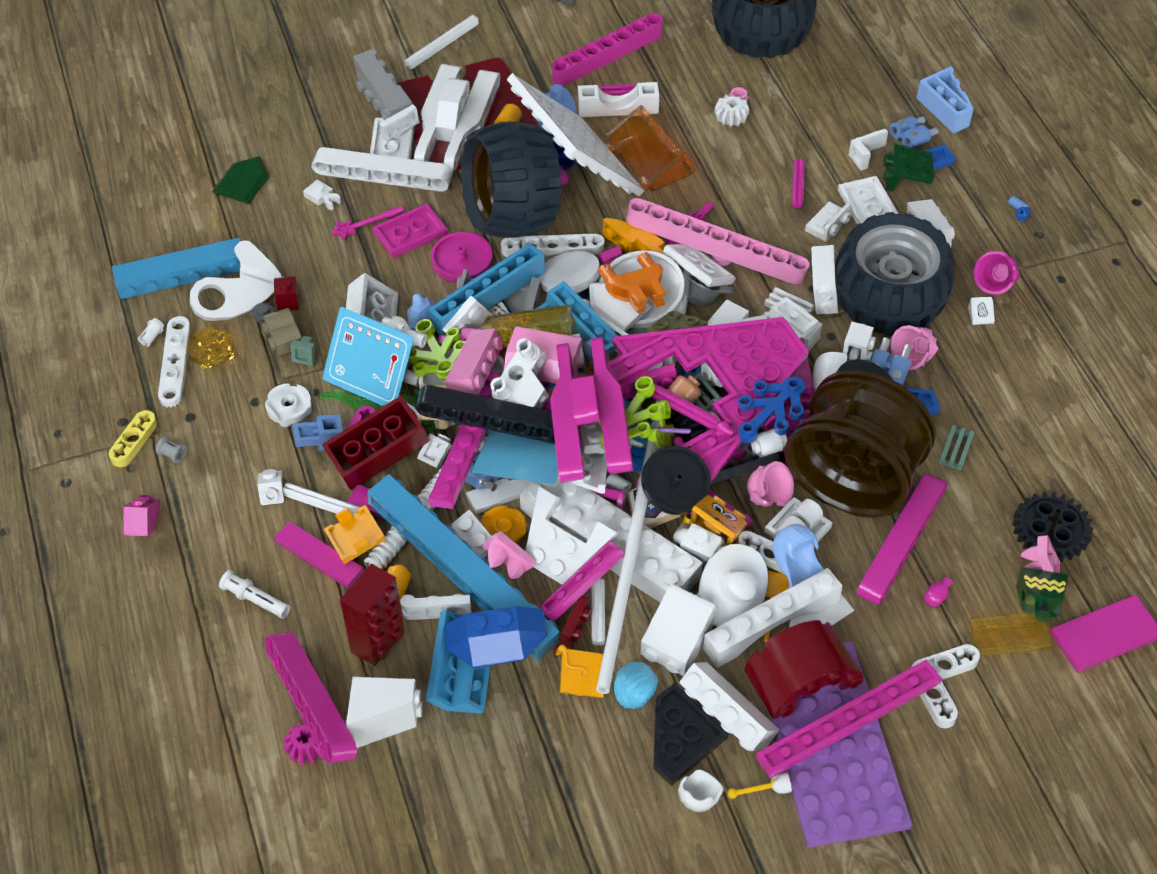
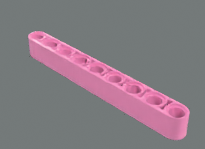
M634 198L629 202L626 222L633 227L791 284L798 285L805 280L809 261L802 256L640 198Z

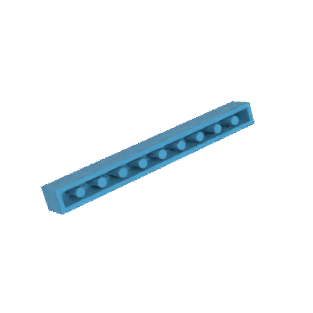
M389 474L368 490V504L466 595H470V599L483 611L512 606L539 609L535 604L528 603L520 590L515 587L512 588L500 572H495L490 568L489 563L484 557L477 556L472 551L471 546L465 540L461 541L449 525H444L439 521L434 511L426 509L422 505L421 500L415 494L411 495L400 480H395ZM546 618L547 636L530 653L536 661L555 646L559 640L560 631L558 626L552 620H547Z

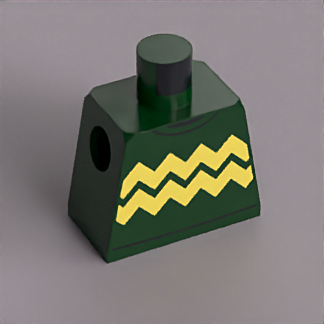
M1021 567L1016 589L1022 611L1035 614V618L1040 622H1046L1051 617H1058L1065 594L1068 574Z

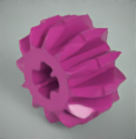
M298 721V727L293 728L289 726V734L284 735L285 753L289 755L292 762L298 760L299 764L303 766L305 761L309 760L313 765L314 758L322 759L323 755L307 726L302 725Z

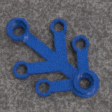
M789 377L779 384H767L762 380L756 381L753 385L755 395L764 396L767 393L780 394L777 397L752 399L748 395L739 397L738 407L742 411L764 408L751 422H744L739 427V439L743 443H753L758 437L757 429L774 413L776 417L774 424L775 433L778 435L787 434L789 423L785 420L784 403L790 398L792 405L790 407V417L793 420H801L804 417V408L800 404V397L805 392V382L799 377Z

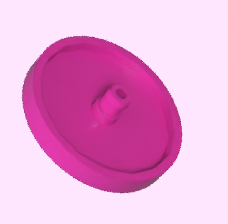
M470 232L448 234L439 239L431 251V263L435 273L442 279L457 283L458 277H462L464 269L468 270L470 278H476L489 270L493 262L492 248L488 241Z

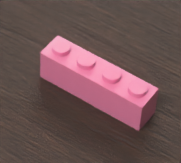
M496 328L470 332L445 379L447 389L479 395L503 347L502 339L498 337Z

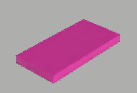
M1134 595L1051 628L1050 634L1078 673L1157 641V623L1137 595Z

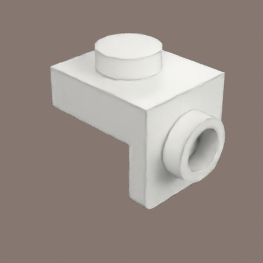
M268 469L259 473L257 486L260 504L283 503L282 470Z

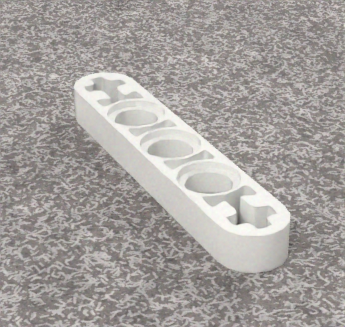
M599 234L504 238L501 241V252L505 257H509L521 249V245L524 247L531 243L537 246L536 248L544 254V257L557 256L571 251H585L597 255L604 251L605 240ZM574 242L578 243L579 246L570 247L569 244ZM551 243H555L558 245V247L549 248L548 245Z

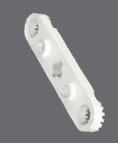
M182 316L172 318L167 324L158 391L159 401L166 408L179 405V402L182 401L191 327L189 320ZM178 324H179V326H180L181 324H182V326L184 325V327H183L182 329H179V330L174 329V327L178 326ZM174 359H178L175 364H172ZM166 394H175V397L171 399L165 398Z

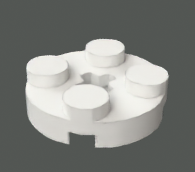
M281 384L273 388L267 395L268 399L265 402L267 414L282 427H289L293 423H298L312 412L310 394L301 385L295 387L290 386V384ZM285 402L293 403L291 406H285Z

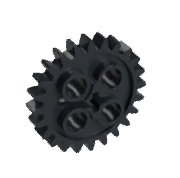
M1043 492L1040 498L1035 493L1032 500L1026 497L1024 503H1020L1015 511L1012 526H1015L1013 534L1018 535L1017 542H1024L1023 549L1037 546L1038 536H1047L1054 514L1058 511L1060 514L1050 542L1059 561L1063 562L1065 556L1072 560L1074 554L1079 557L1082 550H1086L1092 538L1093 527H1090L1092 519H1086L1088 511L1080 512L1081 504L1073 505V498L1066 501L1065 494L1057 498L1055 492L1052 493L1051 497H1048Z

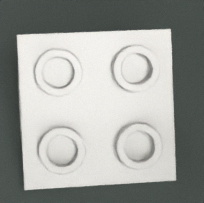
M793 497L765 527V533L775 538L776 534L783 528L791 524H801L813 530L819 542L831 529L832 522L823 516L821 507L815 501L805 499L801 502Z

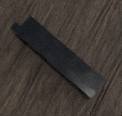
M742 442L737 448L746 452L742 461L736 463L729 459L727 462H730L732 465L726 466L725 464L714 480L711 481V484L756 470L759 466H766L775 461L780 462L779 455L776 452L760 457L751 452V443Z

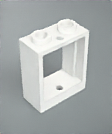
M834 246L812 247V272L816 315L838 313Z

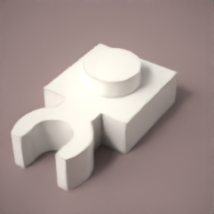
M318 179L303 191L305 198L318 206L325 203L326 208L329 210L334 209L332 202L341 204L340 196L333 193L331 187Z

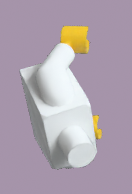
M688 515L684 516L673 536L674 541L680 544V548L703 562L702 566L704 567L719 548L726 546L722 537L693 524Z

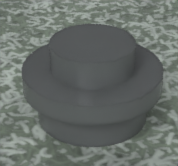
M268 303L257 304L252 309V316L259 323H264V315L274 313L273 307Z

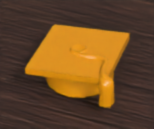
M560 645L556 651L557 656L562 655L560 693L603 698L604 694L596 690L603 654L570 650L565 645Z

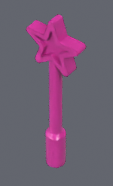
M400 205L386 210L385 213L351 224L350 220L344 224L336 221L335 225L337 228L332 231V236H341L345 241L347 235L356 234V228L384 218L389 219L403 214V208Z

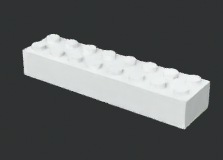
M557 478L554 485L531 482L520 494V509L532 518L539 487L547 489L560 497L549 518L551 522L584 542L588 541L597 522H602L619 532L618 536L612 541L625 553L632 517L593 491L570 482L561 483L560 479ZM643 524L631 584L661 603L670 584L689 592L701 579L703 562ZM624 556L610 568L611 571L619 576Z

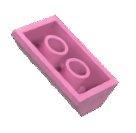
M520 326L515 327L506 351L504 370L518 351L516 348L517 342L525 338L547 353L546 362L536 376L539 381L557 384L560 375L556 345L564 343L569 344L574 378L577 377L581 337Z

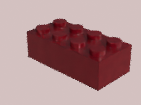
M401 395L324 442L322 446L351 491L356 488L357 484L360 485L430 442L423 426Z
M371 563L340 599L351 653L376 666L380 660H384L387 657L390 647L395 641L398 642L403 637L405 629L396 577Z

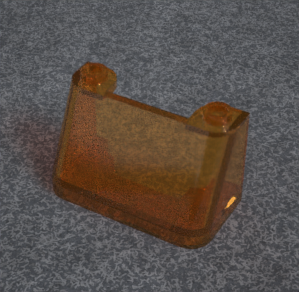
M642 104L604 136L609 142L606 146L613 154L617 152L641 179L638 183L646 192L648 190L654 192L690 176L697 170L686 153L668 137Z

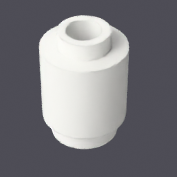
M774 429L758 433L756 441L751 443L754 454L764 457L782 451L787 443L786 435H778Z

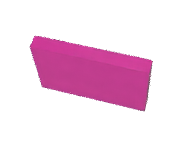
M428 203L372 227L373 233L392 258L448 234L447 227Z

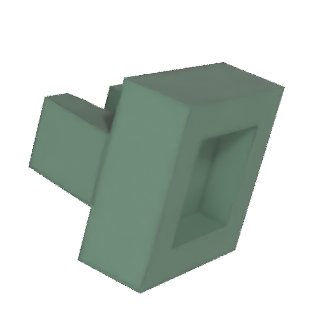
M303 336L300 341L293 340L290 345L292 362L313 366L316 357L315 344L312 343V337Z

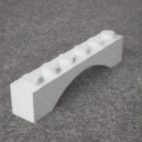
M827 568L704 635L703 650L715 667L719 668L737 658L752 643L778 625L800 615L820 612L840 600L842 584Z

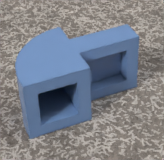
M340 414L317 416L316 422L293 423L292 427L295 447L317 446L318 451L325 450L322 444L343 431Z

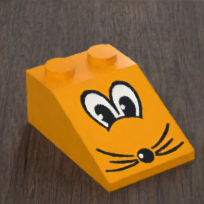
M707 495L693 507L691 522L722 537L726 545L734 544L738 536L747 527V522L744 521L746 517L737 510L730 511L725 507L726 503L719 497L714 496L712 498Z

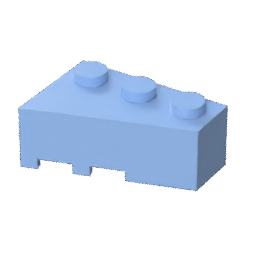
M951 66L920 80L917 99L954 134L970 126L974 108L965 91L962 92L960 81L955 78L954 70Z

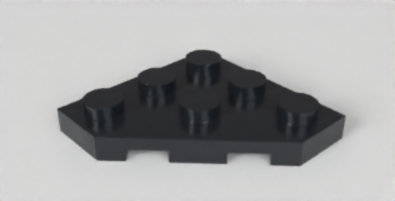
M675 683L656 697L653 769L672 786L728 739V733Z

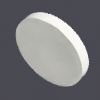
M585 251L566 252L548 260L545 263V273L538 278H540L541 287L545 292L565 281L578 293L589 288V283H595L598 280L600 264L598 258L592 253Z

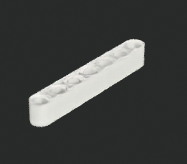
M321 147L317 150L311 166L312 170L320 175L433 191H446L453 175V169L446 164Z

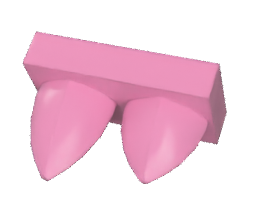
M501 531L486 539L483 547L488 551L490 568L497 567L503 563L507 566L510 579L519 578L524 572L533 568L536 562L532 556Z
M1038 536L1037 546L1030 547L1021 554V557L1033 561L1025 565V568L1060 573V561L1048 536Z

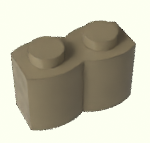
M289 308L263 316L264 323H261L264 335L270 336L268 343L271 351L276 350L278 356L290 353L292 341H300L302 337Z

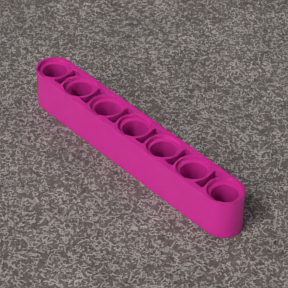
M657 13L648 14L555 60L552 63V82L564 86L659 39L662 36L663 17Z
M927 472L923 475L862 579L856 593L857 596L878 606L882 603L944 495L948 485L947 481Z
M293 632L266 636L265 648L267 655L325 761L328 764L355 759L357 756L356 742Z

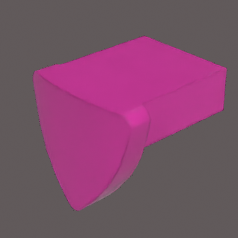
M605 489V494L595 492L624 511L627 497L625 492Z

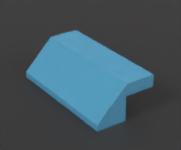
M565 281L549 290L546 302L529 313V319L539 330L565 335L580 334L582 345L592 338L603 337L607 360L616 350L612 344V338L618 335ZM584 354L586 367L578 368L581 373H586L588 376L595 372L594 363L590 362Z
M446 609L440 612L426 701L445 711L481 714L485 708L491 666L473 668L447 651L444 625L459 618V616Z

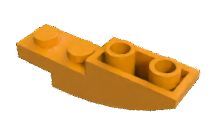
M612 218L603 219L604 237L619 246L622 252L627 254L634 251L647 250L666 255L663 253L665 242L656 235L633 227L625 221Z

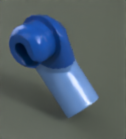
M1012 196L1008 204L1016 209V218L1020 221L1027 220L1030 216L1029 205L1016 196Z

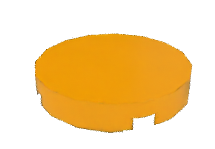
M503 505L486 511L482 516L480 523L491 536L501 531L517 545L526 536L527 523L525 516L516 508L512 509Z

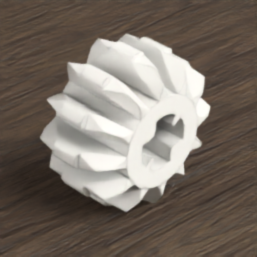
M725 95L724 98H719L715 106L717 121L722 122L723 126L728 124L730 128L732 125L739 127L740 123H745L749 115L747 100H742L741 96L734 97V95L731 97Z

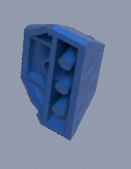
M520 606L468 613L444 625L447 651L473 668L523 661L537 647L541 640L547 636L544 610Z

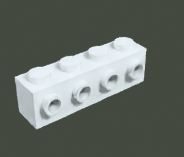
M707 662L693 663L679 682L685 688V693L689 697L697 699L703 705V710L707 714L715 716L721 722V727L728 733L734 734L739 739V744L748 751L765 749L780 730Z

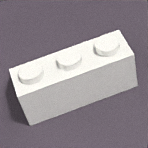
M364 273L348 285L346 309L380 323L385 317L392 318L397 315L398 293Z

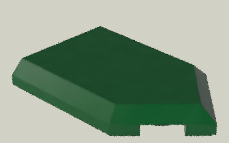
M257 156L233 163L212 192L249 204L269 177L261 157Z

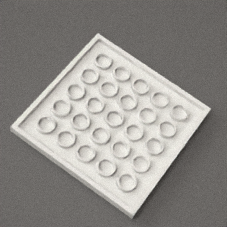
M513 73L509 76L507 80L512 85L511 90L517 96L523 98L521 102L527 108L533 110L531 114L538 121H542L544 123L542 127L549 134L554 135L553 140L560 147L565 148L563 152L571 160L576 159L583 167L588 166L595 174L599 172L605 180L609 181L610 179L618 188L621 186L628 194L633 192L640 196L645 191L581 116Z

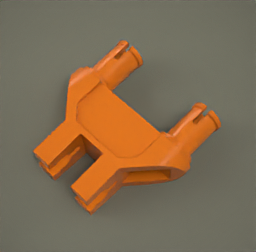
M648 252L641 253L637 257V262L642 266V269L616 275L610 264H606V267L604 264L599 267L598 273L606 282L605 288L608 293L619 300L629 302L637 313L646 311V307L643 304L647 302L646 297H649L656 307L665 305L662 297L666 296V291L660 284L664 268L660 264L655 263Z

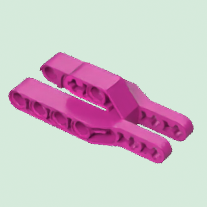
M603 337L591 339L595 374L574 378L569 344L556 345L560 377L550 397L557 465L561 483L582 480L584 478L582 468L584 461L580 450L582 443L578 427H580L579 425L601 422L608 473L616 474L633 471L624 397L620 384L608 371Z

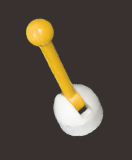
M786 771L774 776L771 783L739 790L731 788L728 790L727 795L730 799H735L737 795L770 788L779 794L791 793L792 789L789 775Z

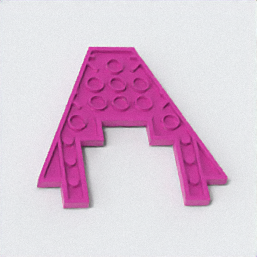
M777 317L616 336L612 338V344L621 356L609 361L607 366L610 374L621 384L672 356L676 357L686 373L704 363L708 364L729 394L712 403V409L721 421L726 419L730 421L729 425L734 433L733 435L726 434L718 437L716 429H710L681 446L694 451L703 459L708 467L711 481H713L742 443L739 439V427L744 422H751L764 409L754 408L742 411L738 407L739 397L742 395H748L752 399L777 397L779 393H767L764 396L755 395L753 391L754 383L759 380L765 381L767 384L783 383L785 379L794 375L807 358L809 350L785 318Z

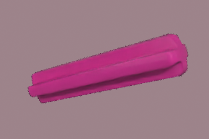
M798 159L794 161L792 206L793 208L800 209L803 207L805 161Z

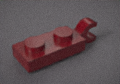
M582 595L577 600L561 633V639L554 647L555 658L558 657L556 651L560 645H565L567 649L573 650L574 642H579L583 631L581 627L584 622L589 621L592 613V608L589 607V597Z

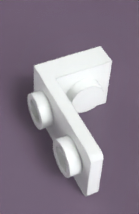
M886 129L851 140L849 156L860 170L868 168L871 150L886 145L888 135Z

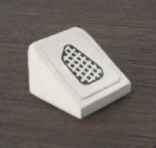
M992 297L970 299L968 310L972 325L994 324Z

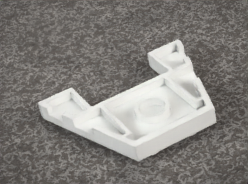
M539 487L526 552L536 560L534 568L563 585L609 540H614L619 532L598 521L588 541L584 542L549 520L560 497L543 487Z

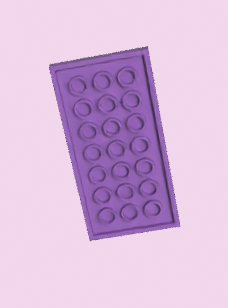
M853 641L844 643L862 672ZM865 678L862 684L854 689L847 688L841 691L838 683L834 686L827 685L820 688L813 695L808 696L806 694L799 697L796 710L788 717H779L773 720L769 714L771 722L780 729L775 736L776 741L787 737L868 692ZM878 719L785 770L789 775L791 793L807 848L911 829L912 823Z

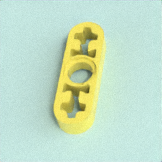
M144 410L137 413L111 447L109 457L114 466L125 467L130 464L157 427V421L153 412ZM130 436H139V439L135 442L127 441Z

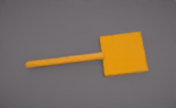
M768 571V585L765 597H770L771 599L788 590L789 580L785 574ZM770 631L765 634L764 642L769 640Z

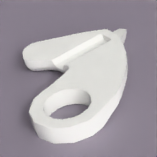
M243 240L234 249L235 255L240 261V278L206 277L195 283L190 291V306L195 315L206 321L233 319L252 311L255 305L265 302L274 293V278H283V276H281L273 263L250 241ZM215 288L224 295L225 303L217 310H207L199 303L198 295L204 289Z

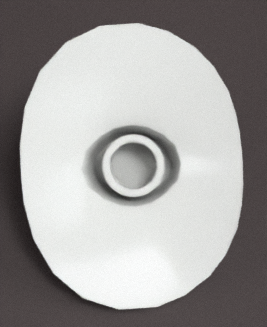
M728 544L719 548L710 557L701 576L698 597L716 605L714 626L719 627L763 603L768 585V570L764 559L755 549L743 544Z

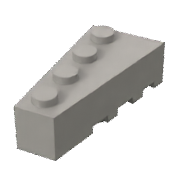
M371 49L353 56L358 79L356 86L358 91L365 95L366 100L371 102L377 112L379 111L383 119L386 120L411 106L412 102L401 86H397L392 73L388 74L383 60L378 61L377 51Z

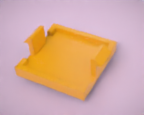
M366 505L358 508V512L353 515L348 508L343 509L335 514L339 523L334 526L331 524L324 528L344 564L386 540Z

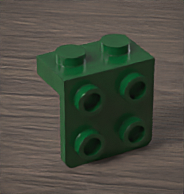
M893 144L889 154H885L883 159V166H885L883 180L886 181V190L894 191L901 177L932 184L934 180L932 153Z

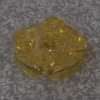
M215 327L201 329L192 336V341L188 345L192 360L200 364L204 369L220 365L234 356L232 336L224 329L222 331L215 330ZM212 345L214 348L208 349V346Z

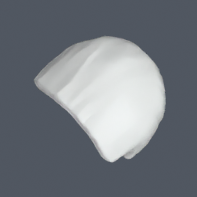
M696 770L689 777L685 776L682 779L678 794L686 808L694 812H703L711 809L718 802L724 787L711 774L703 770Z

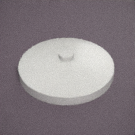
M647 250L634 251L624 254L610 263L616 275L642 269V266L637 262V257L641 253L648 252L653 261L664 268L660 284L666 291V296L662 297L665 305L656 307L650 298L646 297L653 307L630 328H648L668 312L677 311L683 302L685 283L682 271L671 258L664 254ZM602 276L600 277L599 283L605 282Z

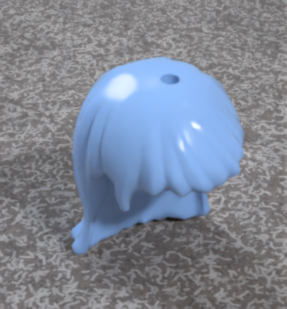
M791 524L783 528L776 534L773 540L774 557L779 568L789 580L788 589L824 570L815 556L814 545L817 550L819 548L816 534L813 530L801 524Z

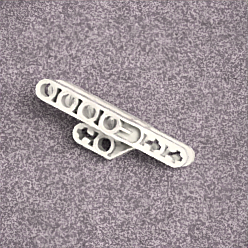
M441 64L421 111L424 131L416 147L414 160L428 162L436 141H448L450 144L444 157V164L450 166L454 171L456 170L468 136L474 131L483 128L499 88L500 73L479 70L469 94V81L460 80L462 67Z

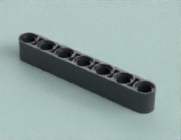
M433 385L422 386L419 390L416 411L422 416L555 444L552 411Z

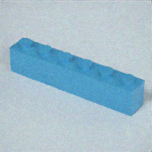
M240 238L112 266L119 297L124 299L194 283L206 277L216 278L240 272V261L234 252L235 246L241 242Z
M529 243L428 309L429 320L434 325L435 331L439 335H446L442 329L470 296L489 310L530 283L532 277L537 278L545 273L544 254Z

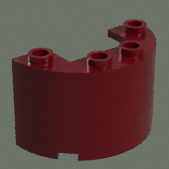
M812 620L794 625L773 636L765 642L767 647L761 653L759 651L753 653L744 669L773 720L779 717L785 718L793 714L797 707L798 698L806 694L808 696L813 695L820 688L827 685L834 686L838 683L841 691L847 688L854 689L860 686L864 680L862 672L833 626L829 622L822 624L820 620Z

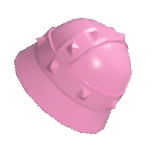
M910 325L902 326L895 331L891 338L892 356H901L904 345H911L912 349L908 357L911 361L909 370H915L924 366L938 351L937 339L933 336L930 329Z
M777 461L766 466H759L748 479L747 490L750 500L755 505L763 507L772 506L775 502H777V506L785 507L792 499L794 493L793 477L788 467L782 462Z

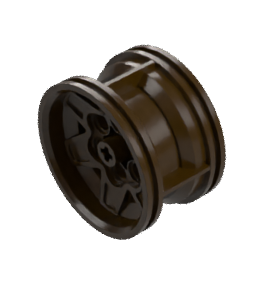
M841 371L829 375L819 384L810 402V416L794 428L785 445V461L796 481L809 494L822 503L854 516L867 518L884 517L895 513L905 503L912 488V476L916 468L927 459L935 443L936 428L933 418L924 404L900 384L870 372Z

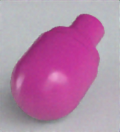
M944 577L941 582L933 583L924 594L926 604L931 607L941 605L948 597V588L952 585V580Z

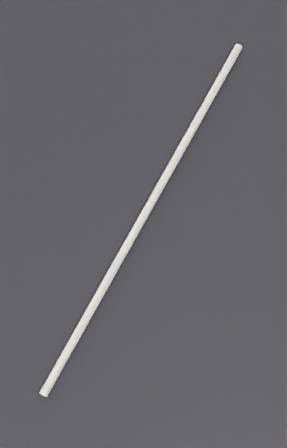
M686 269L683 270L685 296L677 310L684 315L686 314L691 284L687 277H693ZM672 356L666 359L664 366L670 364L675 366L676 357ZM652 420L651 427H659V420ZM649 440L646 447L643 467L646 461L651 456V453L656 452L658 450L656 443H650ZM641 476L596 688L597 692L601 694H607L610 690L648 502L642 489Z

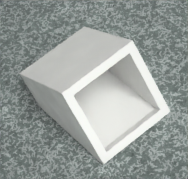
M670 584L641 641V655L650 662H657L665 666L672 673H679L684 676L703 648L704 635L713 630L716 605Z
M352 678L346 724L356 742L357 748L417 726V717H422L423 703L420 702L421 690L416 689L415 679Z

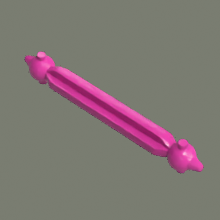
M655 385L654 394L651 396L657 401L668 400L670 408L709 429H716L718 437L726 434L733 435L734 432L730 428L729 420L719 421L713 414L659 385Z

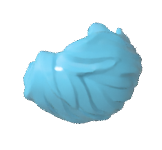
M630 662L628 665L623 666L617 672L614 681V694L621 706L628 709L645 706L655 695L658 684L657 675L653 673L650 666L643 662Z

